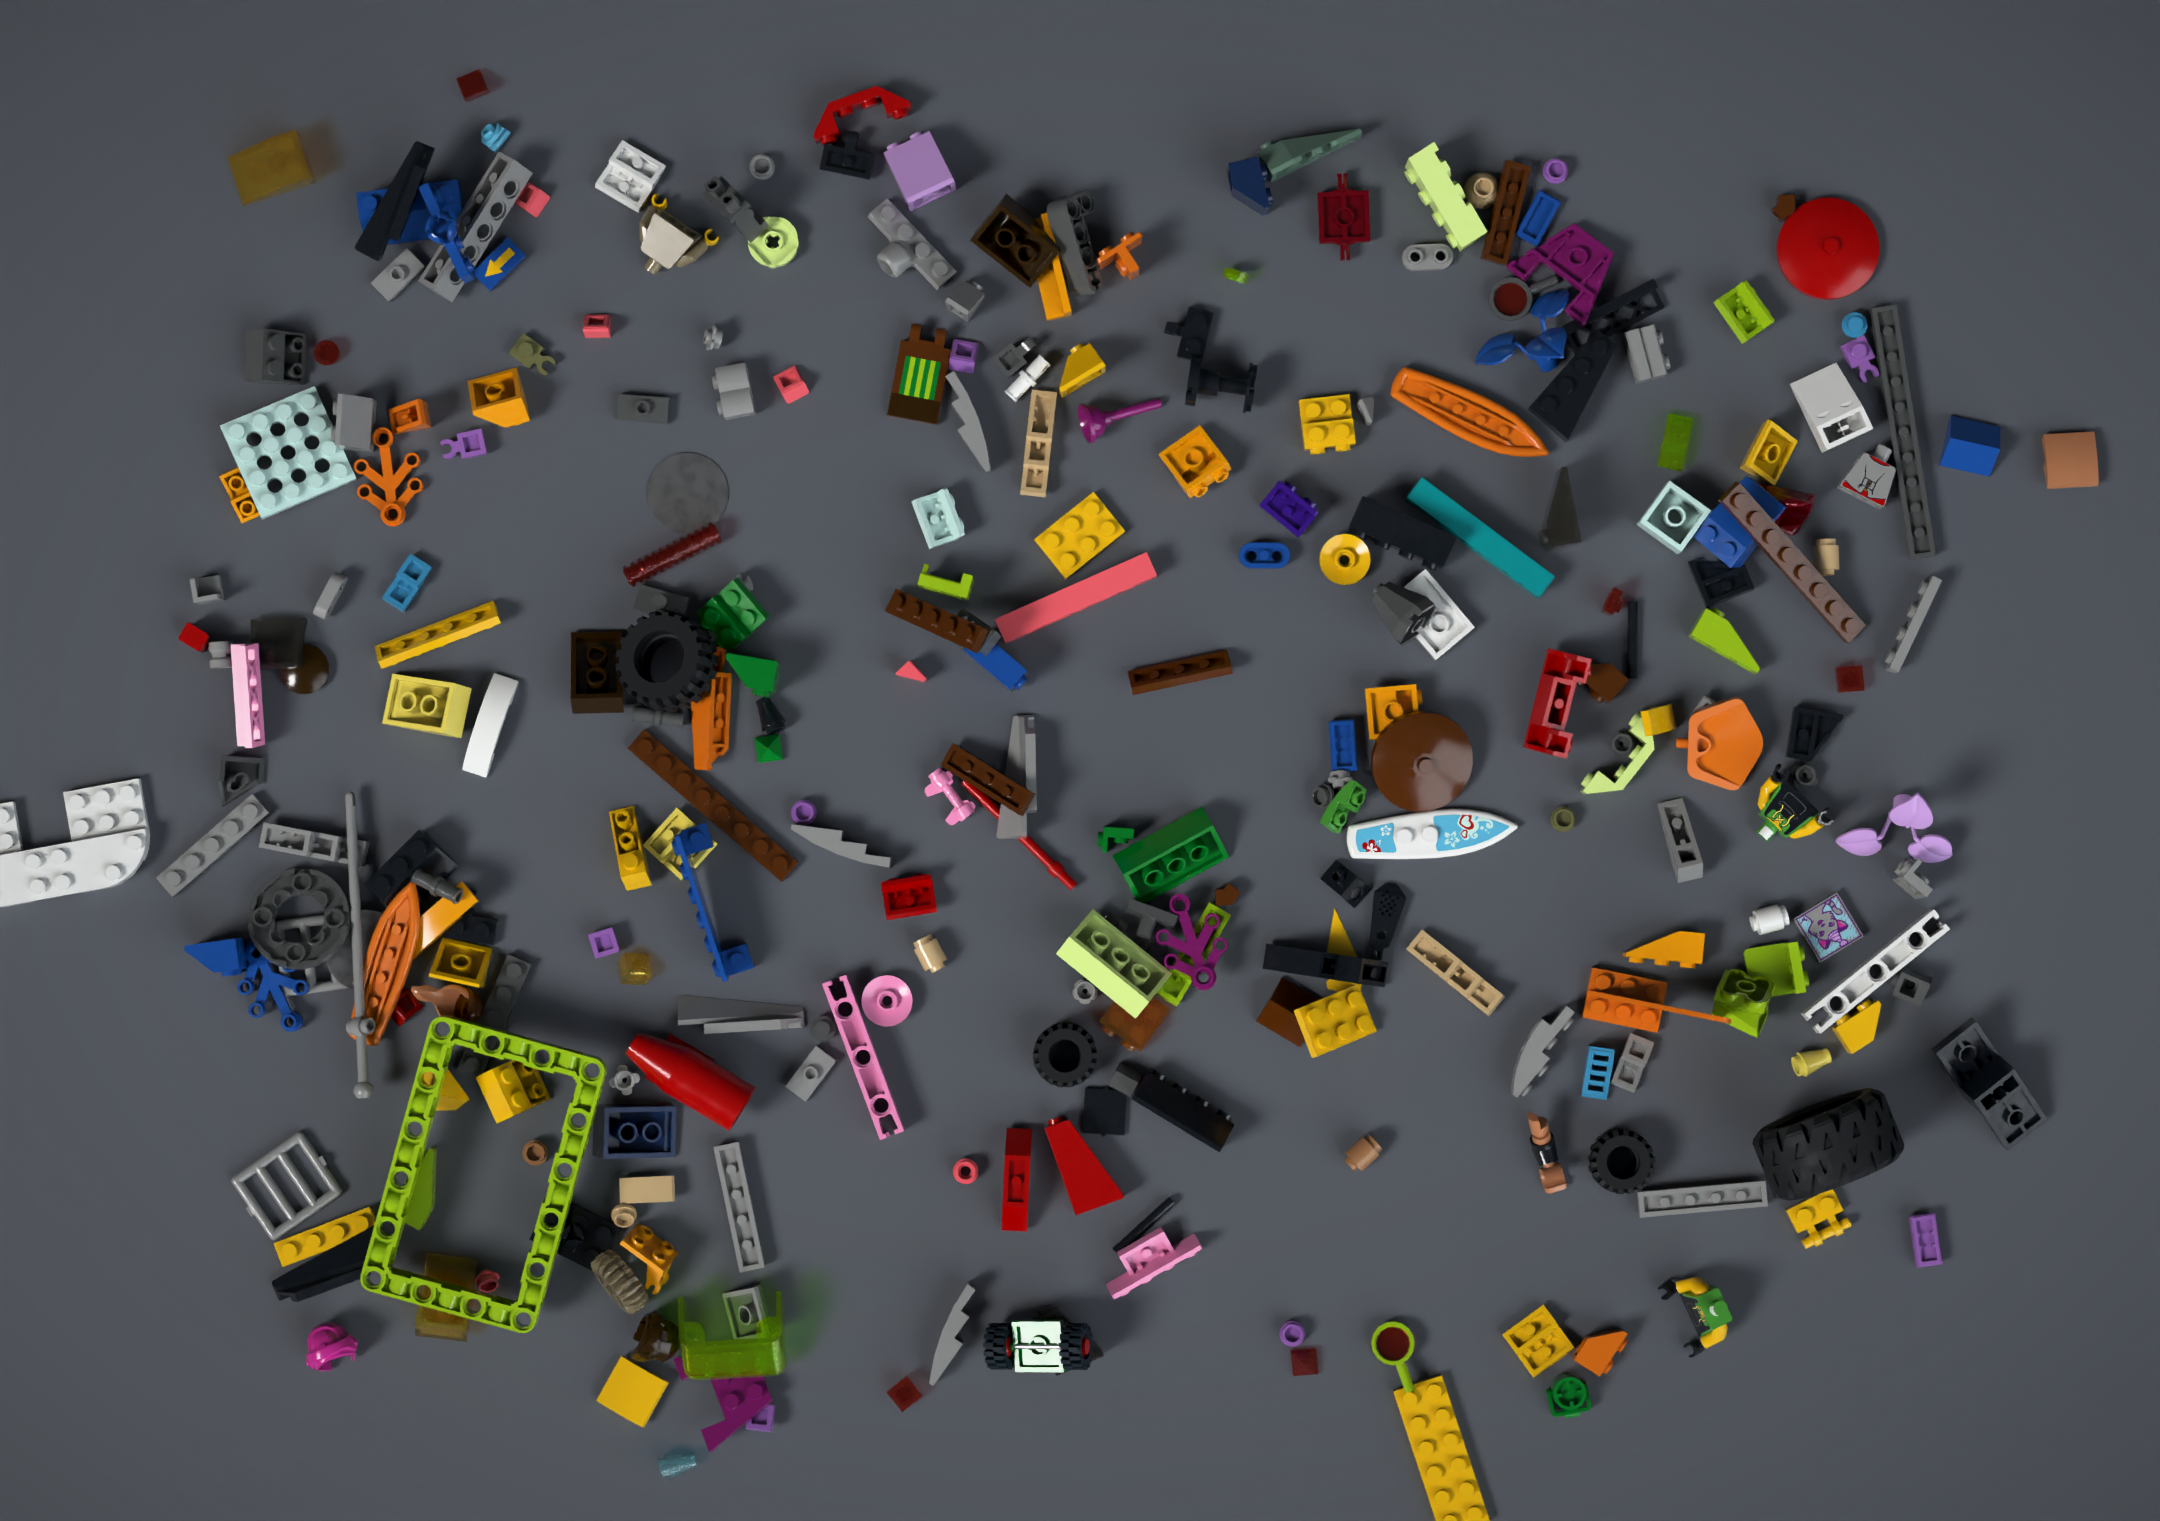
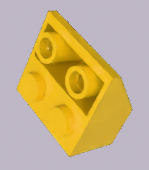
M511 1060L475 1077L497 1124L551 1099L538 1069L523 1066L524 1063Z

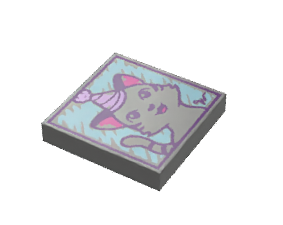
M1837 892L1792 918L1819 963L1863 937V934Z

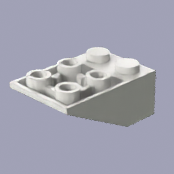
M1837 363L1790 384L1822 453L1873 429L1863 405Z

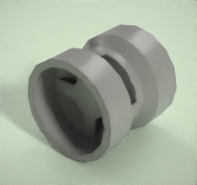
M234 641L208 643V651L212 656L209 660L210 669L232 668L231 644H234Z

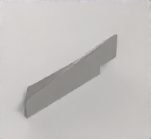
M1015 715L1013 717L1005 775L1034 792L1035 796L1024 816L1018 815L1001 804L996 835L998 839L1026 838L1027 813H1036L1034 715Z
M680 995L678 999V1025L704 1024V1034L804 1028V1010L801 1006Z

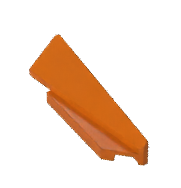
M716 647L717 652L713 653L718 657V666H714V670L717 672L715 680L711 679L709 683L712 687L708 693L704 691L701 694L702 699L698 703L691 702L694 768L696 770H711L713 768L712 763L718 756H723L729 747L732 673L723 672L726 649Z

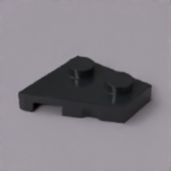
M1696 560L1688 561V566L1706 608L1753 591L1755 588L1745 565L1738 568H1730L1719 562L1701 563Z
M1793 707L1785 757L1813 761L1822 745L1826 743L1835 727L1843 719V714Z

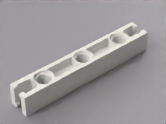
M1929 909L1802 1011L1801 1015L1808 1021L1812 1017L1811 1014L1823 1007L1828 1013V1017L1820 1024L1817 1023L1812 1027L1816 1033L1821 1034L1949 931L1950 928L1946 924L1938 922L1936 925L1939 929L1927 935L1922 926L1929 919H1938L1940 917L1934 909ZM1913 932H1917L1921 939L1917 946H1912L1909 942V937ZM1877 964L1881 969L1879 977L1874 979L1871 977L1869 970L1872 965ZM1834 996L1839 997L1841 1000V1006L1836 1011L1832 1010L1829 1004Z

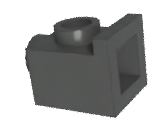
M1903 967L1901 973H1895L1890 984L1895 987L1892 995L1922 1006L1933 977L1925 976ZM1910 980L1914 982L1915 986L1909 987L1906 984V981Z

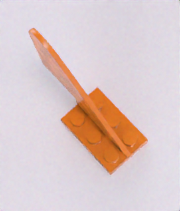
M1591 967L1581 1016L1587 1019L1658 1033L1662 1010L1731 1024L1732 1020L1730 1018L1663 1005L1667 982Z

